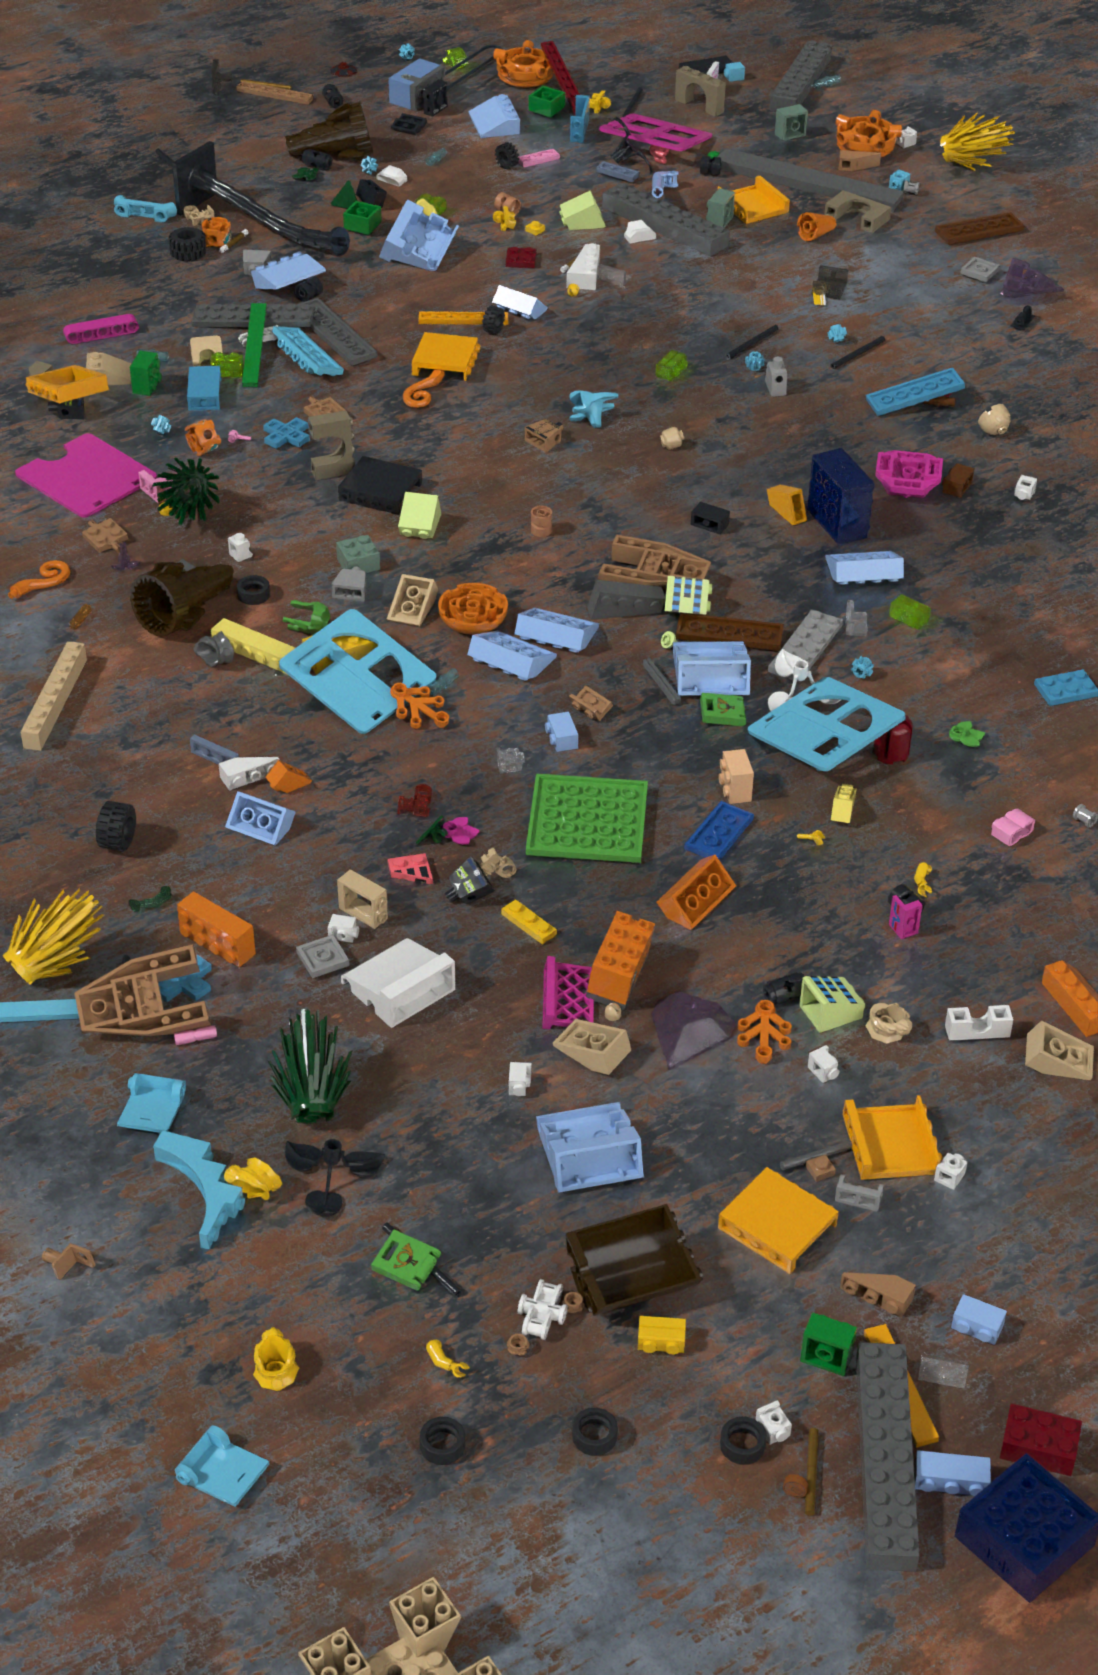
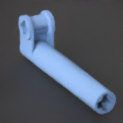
M655 172L652 178V195L655 198H660L663 195L664 187H678L677 175H679V172Z

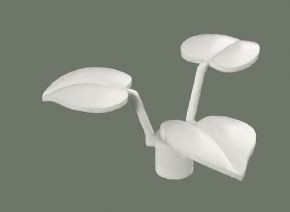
M784 649L777 656L775 670L783 677L793 674L794 680L789 695L785 692H775L770 695L768 699L770 711L793 698L797 680L803 681L808 676L811 684L815 683L811 671H808V662L788 653ZM824 699L819 701L825 704H835L841 701V699Z

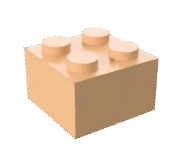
M745 749L723 751V758L720 759L721 773H719L720 785L723 784L724 797L728 798L729 804L751 802L754 772Z

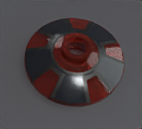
M341 62L331 68V73L338 77L352 76L357 71L355 66L346 62Z

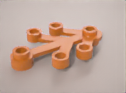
M395 683L391 687L390 694L393 698L397 699V718L405 719L407 717V709L404 707L405 700L410 703L412 717L410 726L412 728L418 729L421 726L418 709L432 718L437 727L444 728L448 725V713L444 711L436 713L426 706L433 704L434 707L441 708L444 705V698L442 696L429 697V687L407 688L403 683ZM411 695H419L421 698H414Z
M769 1000L759 1001L754 1013L738 1021V1030L745 1032L737 1036V1044L740 1047H747L750 1039L760 1034V1046L756 1048L755 1058L761 1064H766L772 1059V1048L768 1046L769 1035L779 1042L778 1046L780 1049L788 1050L791 1047V1039L784 1035L791 1033L792 1025L775 1013V1006ZM761 1018V1023L750 1029V1024ZM769 1019L779 1026V1031L769 1024Z

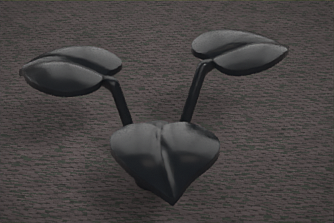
M616 116L613 120L619 122L624 127L626 136L623 137V141L611 156L618 164L623 159L626 160L632 156L639 155L648 164L651 174L653 171L651 163L642 152H637L630 143L628 136H631L628 127ZM628 148H631L635 152L633 154L625 156L627 155L626 150Z
M336 1139L327 1140L324 1143L322 1152L314 1146L295 1144L289 1141L286 1142L285 1146L286 1161L295 1170L308 1171L313 1165L318 1166L322 1159L328 1165L325 1192L320 1190L312 1191L305 1198L307 1209L315 1215L323 1217L336 1214L342 1207L341 1195L329 1193L332 1166L337 1165L342 1159L344 1166L350 1167V1172L353 1175L369 1177L379 1170L385 1154L357 1151L344 1156L345 1151L342 1150V1143Z

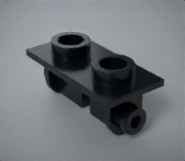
M1025 306L1023 312H1020L1010 326L1018 330H1025L1035 317V315H1032V307Z

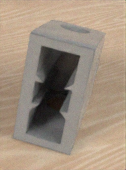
M243 249L244 274L252 277L251 271L256 270L255 267L260 265L267 266L268 262H271V251Z
M774 357L772 362L767 363L765 382L771 397L786 396L787 371L781 357Z
M353 567L352 570L342 569L332 582V598L365 601L366 572L362 571L359 567Z

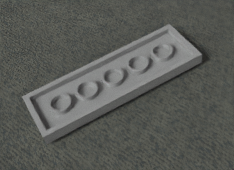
M811 609L782 649L806 660L809 671L842 627L843 620ZM779 653L768 666V672L779 675L775 670V662ZM792 674L785 678L794 680V675Z

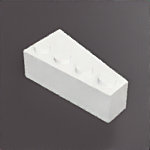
M594 243L585 244L567 272L566 288L570 284H577L580 289L596 290L600 245Z

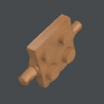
M310 396L308 401L311 404L304 407V413L309 417L345 411L331 397L317 400Z
M111 518L99 524L94 520H89L88 525L90 528L82 532L83 538L99 553L108 549H114L117 553L122 552L123 548L119 544L128 540V535Z

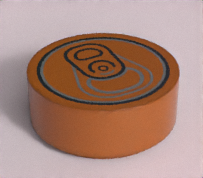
M796 1474L785 1477L783 1490L786 1494L795 1498H801L806 1495L808 1482L805 1478Z

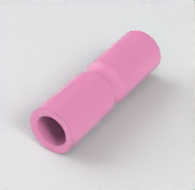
M215 1025L174 1033L176 1045L217 1037Z

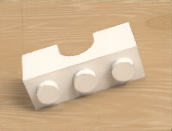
M1009 1005L988 1006L987 1013L980 1018H972L968 1007L948 1008L945 1028L949 1040L1010 1037L1013 1017Z

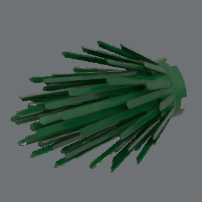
M174 458L182 469L167 463L165 465L168 466V469L177 474L162 472L157 477L171 481L155 482L152 484L153 487L160 486L161 489L172 487L157 494L158 502L167 500L157 509L161 511L167 506L169 508L173 507L169 512V515L173 516L179 508L175 519L180 517L178 524L182 525L188 506V519L195 520L197 504L199 518L205 521L207 519L204 509L205 504L208 509L213 508L207 494L218 504L220 503L219 497L209 489L218 490V486L215 483L209 482V480L219 479V476L213 473L206 474L210 471V468L204 469L205 467L201 465V458H198L196 468L193 459H187L189 465L187 467L183 461Z
M302 1008L301 1024L298 1013L296 1014L297 1020L294 1024H292V1019L289 1017L291 1036L289 1033L287 1036L284 1035L283 1029L279 1028L287 1068H285L287 1076L276 1051L272 1050V1054L281 1073L278 1072L276 1066L271 1061H268L276 1076L275 1078L270 1075L275 1084L271 1086L290 1109L291 1120L296 1118L297 1123L315 1124L317 1119L325 1118L327 1122L334 1118V1108L351 1080L347 1081L351 1070L346 1075L345 1072L353 1051L348 1053L345 1061H343V1056L339 1058L335 1074L332 1073L338 1025L334 1029V1037L333 1032L328 1034L326 1053L327 1015L320 1021L319 1010L317 1009L315 1030V1015L312 1014L310 1016V1010ZM316 1031H317V1051H316Z

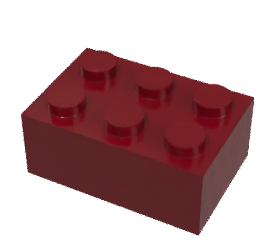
M1011 1403L999 1459L1071 1477L1076 1461L1082 1421Z

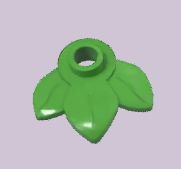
M970 721L960 722L949 731V737L952 740L962 742L964 745L971 747L979 746V741L985 736V732L972 729Z

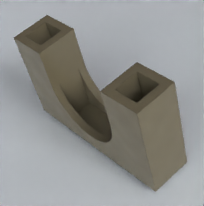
M683 66L676 70V101L684 104L692 101L694 98V85L696 83L702 87L706 95L705 113L716 117L724 112L725 82L708 74H703L698 70H693L688 66Z
M843 190L825 204L824 215L833 216L837 220L849 212L863 213L860 229L873 233L890 220L891 207Z
M345 410L308 417L309 432L313 439L331 436L341 439V444L334 453L311 458V471L315 480L348 475L355 466V460L352 457V454L355 453L354 445L352 444V440H354V434L351 430V426H353L352 416H349Z

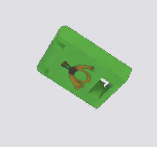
M701 693L700 703L703 723L735 726L746 725L744 698L742 696Z
M393 1230L372 1262L371 1267L373 1271L418 1291L421 1287L419 1282H425L437 1263L436 1258L441 1256V1251L397 1230ZM394 1246L395 1252L389 1261L385 1260V1257Z

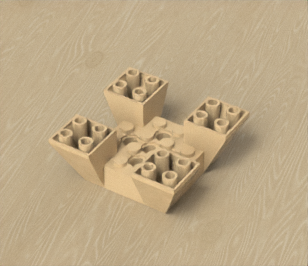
M434 1577L389 1601L400 1640L369 1658H364L345 1627L298 1652L299 1657L311 1675H502L489 1656L459 1673L452 1665L444 1651L461 1619V1615Z

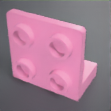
M145 470L138 472L140 489L157 503H160L157 501V494L172 487L161 489L160 486L153 487L152 484L171 480H166L165 478L154 479Z

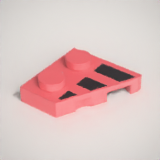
M426 853L387 859L391 878L406 879L414 882L417 878L426 880V884H433Z

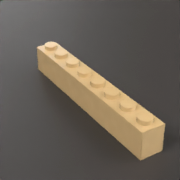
M67 641L21 730L24 749L42 750L87 661L84 643Z

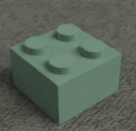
M801 104L777 109L775 135L782 141L806 136L808 110Z
M719 188L711 199L707 201L708 213L706 220L725 228L734 215L735 192Z
M369 535L336 542L337 559L343 569L352 570L353 567H359L366 573L380 570V553Z

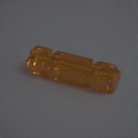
M83 604L81 609L70 620L69 627L76 630L92 611L90 604Z

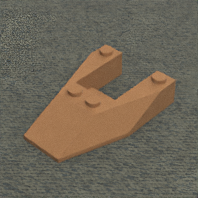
M616 535L612 543V561L638 565L637 569L603 563L599 571V580L660 586L663 592H666L668 576L705 579L711 562L666 543Z
M193 945L131 959L76 991L74 994L82 1032L155 1036L170 1035L211 1026L205 1001L164 1010L159 982L200 972Z

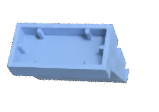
M407 199L385 240L379 257L388 262L393 259L426 270L436 271L459 226L456 225L455 228H450L447 224L449 220L433 212L430 216H427L423 213V207Z
M743 641L673 642L678 695H701V693L750 695L751 660Z
M620 1102L536 1116L538 1132L558 1192L644 1177L641 1138L634 1126L631 1127L630 1119L624 1109H621Z

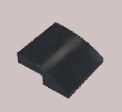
M402 113L400 118L394 120L391 129L417 134L424 128L427 119Z

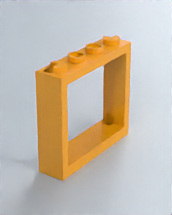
M71 365L26 377L28 393L57 403L109 390L106 374L78 365Z

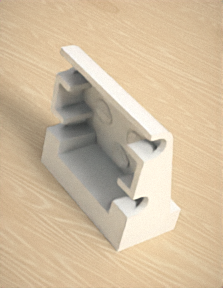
M406 938L341 976V983L344 985L349 982L351 992L366 1006L373 1003L375 1014L392 1028L455 990V961L445 952L438 955Z

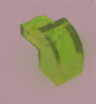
M457 47L446 50L447 57L443 61L444 64L450 63L451 67L467 57L464 50ZM468 61L457 69L466 67L469 64Z

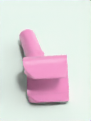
M232 430L228 434V441L231 443L235 442L236 439L251 441V437L239 435L236 430Z

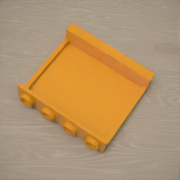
M761 176L755 178V185L733 190L735 192L734 214L745 224L789 213L790 200Z
M424 332L412 360V375L418 376L421 368L464 372V381H466L468 375H471L472 368H474L477 353H480L478 338Z
M917 1095L915 1104L856 1108L854 1099L845 1100L842 1115L849 1139L852 1141V1150L861 1180L935 1175L936 1166L942 1162V1154L937 1150V1138L932 1134L931 1120L927 1119L926 1104L922 1103L920 1095Z
M766 1167L719 1214L718 1229L791 1274L795 1270L796 1260L830 1225L833 1227L837 1226L839 1211L819 1200L815 1195L803 1190L797 1184L782 1177L778 1172H774Z

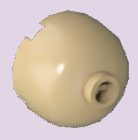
M1003 404L992 406V410L983 412L979 417L978 423L981 429L989 435L1005 433L1011 422L1010 413Z

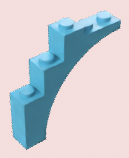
M162 1130L153 1146L155 1160L181 1171L200 1190L206 1203L205 1219L199 1232L201 1248L210 1249L213 1241H217L219 1230L222 1225L226 1224L228 1217L235 1218L239 1210L243 1209L245 1198L243 1197L242 1188L230 1185L225 1181L226 1165L213 1162L214 1154L211 1152V1143Z

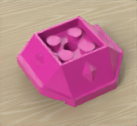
M897 450L885 453L878 452L875 476L880 480L889 495L904 496L905 498H924L935 486L941 483L943 459L936 458L927 453Z

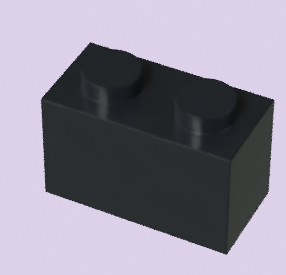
M360 179L355 195L362 202L383 208L387 192L372 180Z
M700 501L691 511L692 526L721 534L729 525V510Z

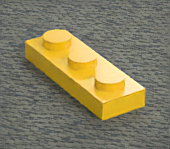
M516 899L501 909V914L542 945L557 935L556 928Z

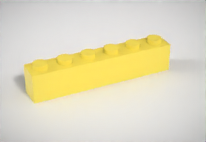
M225 618L211 629L212 637L222 631L229 639L235 653L283 673L285 672L279 667V661L295 649L293 646Z

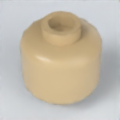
M677 427L663 430L660 436L663 448L666 447L668 450L680 447L682 440H684L682 430L679 431Z

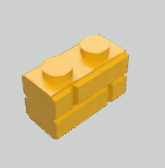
M640 1316L638 1350H643L647 1353L664 1351L672 1355L684 1353L686 1319Z

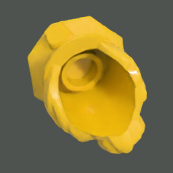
M258 1158L247 1159L246 1168L232 1165L224 1173L225 1181L234 1186L241 1187L242 1192L247 1194L248 1199L261 1197L264 1200H269L270 1190L273 1192L282 1185L280 1176L267 1163Z
M271 1327V1329L263 1332L262 1340L256 1344L254 1349L256 1368L253 1376L261 1387L279 1391L294 1382L299 1370L295 1362V1349L289 1339L283 1338L281 1330Z

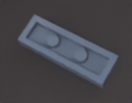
M605 161L600 163L596 172L603 175L613 176L616 179L620 178L627 182H633L639 177V171Z
M195 734L190 738L191 753L218 765L224 761L239 758V754Z

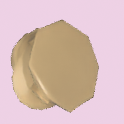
M877 1003L873 1005L869 1013L870 1019L865 1025L871 1038L886 1044L901 1040L902 1036L908 1035L912 1029L909 1013L904 1008L898 1006V1003L889 1005Z

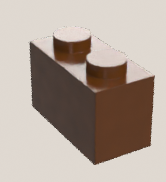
M956 463L942 480L943 493L961 498L973 482L975 468Z

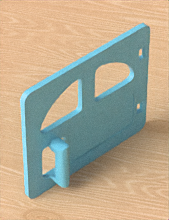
M349 609L279 661V667L361 734L371 731L396 712L398 708L397 699L393 698L390 694L391 688L369 671L371 667L386 656H393L398 662L403 674V684L407 688H411L415 684L420 685L418 688L422 686L428 687L436 680V673L355 609ZM338 636H357L377 643L378 647L360 660H355L335 644L332 639ZM327 656L333 661L331 665L316 676L310 674L311 667ZM379 713L381 716L374 720L372 717Z
M824 677L748 727V732L769 745L815 767L817 771H829L904 721L906 716L902 710L831 677ZM824 699L849 701L829 715H824L805 706L810 702ZM860 708L867 709L872 716L871 726L864 732H859L840 723L841 720ZM831 738H838L839 745L826 754L821 755L813 751Z

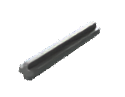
M651 658L644 659L643 666L673 705L680 704L681 697Z

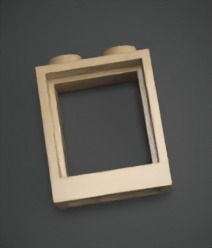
M351 869L337 880L339 909L374 929L387 920V890ZM357 894L370 900L371 905L359 899Z

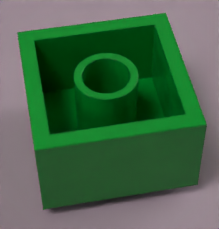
M541 86L529 95L528 110L535 114L552 117L565 107V92Z
M355 201L343 213L344 228L351 232L369 235L382 222L381 206Z
M139 351L130 365L132 394L151 396L152 392L156 390L157 384L162 379V374L159 370L160 359H158V353Z
M812 1312L803 1334L800 1362L845 1376L853 1356L857 1327Z

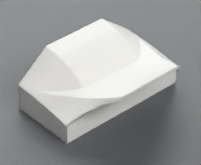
M393 166L384 168L376 175L378 180L396 186H401L407 181V175L401 169Z
M642 220L628 222L624 237L631 244L656 239V233Z

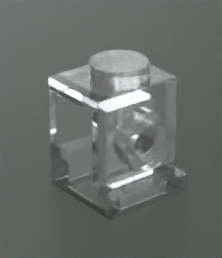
M497 747L496 762L499 773L522 771V763H525L524 753L519 752L518 748L501 750L500 747Z

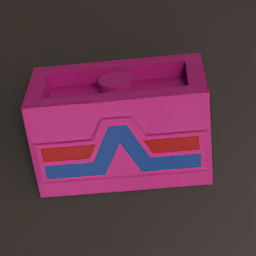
M897 895L893 896L889 925L900 939L918 934L922 904L917 900L904 905Z

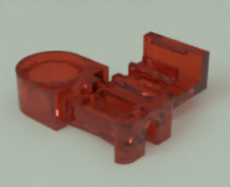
M419 784L415 788L414 799L413 797L409 799L399 796L397 814H400L401 810H413V815L428 817L430 808L427 807L431 803L432 788L426 784ZM422 791V792H426V793H428V794L423 795V794H420L419 792Z

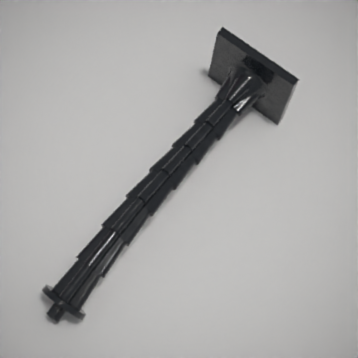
M209 141L172 163L177 214L180 216L184 214L185 206L192 205L196 207L217 195L283 238L286 237L301 245L305 244L321 250L323 248L329 249L335 256L344 255L349 248L350 238L348 231L344 227L337 226L331 231L307 229L290 223L288 220L275 215L269 209L256 203L249 196L239 192L233 186L217 179L214 142Z

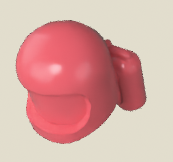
M651 144L650 153L654 156V160L665 164V156L668 154L669 149Z

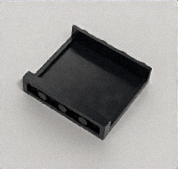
M362 456L338 486L339 500L399 515V505L404 500L405 492H410L413 486L420 487L422 485V470Z

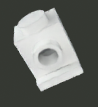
M908 126L906 130H902L901 137H897L896 144L902 148L915 145L917 131Z
M1021 475L1016 484L1014 496L1021 500H1030L1035 493L1037 479ZM1026 482V483H1030L1031 485H1030V486H1026V485H1023V483Z
M237 533L228 538L229 554L237 562L253 556L249 551L250 543L244 537V534Z
M333 914L328 925V936L334 935L336 940L353 943L354 938H357L359 934V926H356V917Z
M827 1045L809 1053L808 1068L822 1083L835 1079L840 1073L837 1069L838 1062L834 1056L828 1053L829 1047Z
M510 1062L509 1095L526 1096V1087H530L531 1063Z
M947 1153L942 1162L936 1166L934 1181L954 1190L966 1173L967 1161L960 1154L952 1155Z
M778 1400L757 1409L756 1420L764 1427L766 1440L769 1444L777 1441L782 1442L790 1436L792 1424L781 1410Z

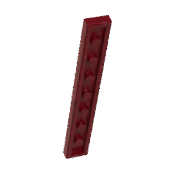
M554 41L541 42V48L575 115L576 95H580Z

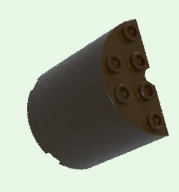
M668 1204L566 1233L567 1255L573 1259L574 1266L570 1267L578 1293L583 1298L584 1306L588 1312H593V1316L699 1285L703 1280L701 1269L699 1267L696 1268L692 1250L683 1244L686 1242L684 1232L679 1230L676 1215L673 1211H670Z

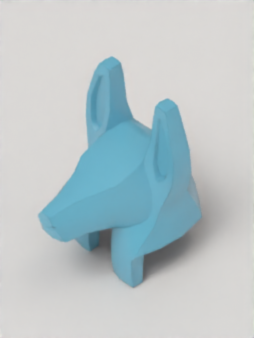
M582 390L571 392L570 401L576 406L573 407L572 411L578 414L570 415V421H581L587 417L593 428L601 427V413L614 408V403L603 402L617 399L618 394L610 392L592 393Z

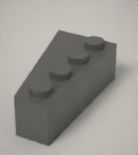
M596 580L587 608L591 620L661 613L666 599L660 586Z

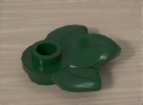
M300 168L297 170V174L292 175V178L305 177V180H313L316 178L318 169Z

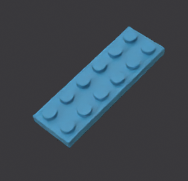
M952 367L867 394L866 400L876 415L880 416L965 389V383Z

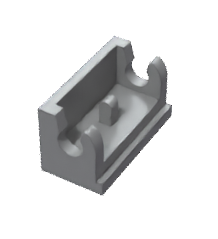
M841 1174L836 1188L835 1201L878 1212L884 1184H879L878 1190L846 1183L844 1180L845 1175Z

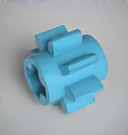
M409 43L407 45L402 44L399 49V56L405 61L412 59L415 55V48Z
M367 156V158L362 159L363 161L360 166L363 167V172L370 175L372 172H376L378 164L375 163V158Z
M841 324L831 326L830 331L827 332L829 340L832 339L833 342L843 341L845 339L844 336L847 334L846 327L842 328Z
M751 352L749 357L746 356V367H749L752 371L759 370L761 366H764L763 355L759 352Z
M161 415L158 418H153L151 423L154 426L153 431L164 435L165 432H170L172 427L169 424L170 420Z
M862 656L859 659L855 658L851 669L854 675L863 679L866 676L870 677L874 667L871 660Z

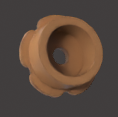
M577 1292L567 1293L562 1301V1305L566 1304L568 1306V1313H577L584 1308L583 1298Z
M522 1334L512 1335L507 1341L508 1352L519 1356L526 1354L527 1349L530 1347L527 1338Z

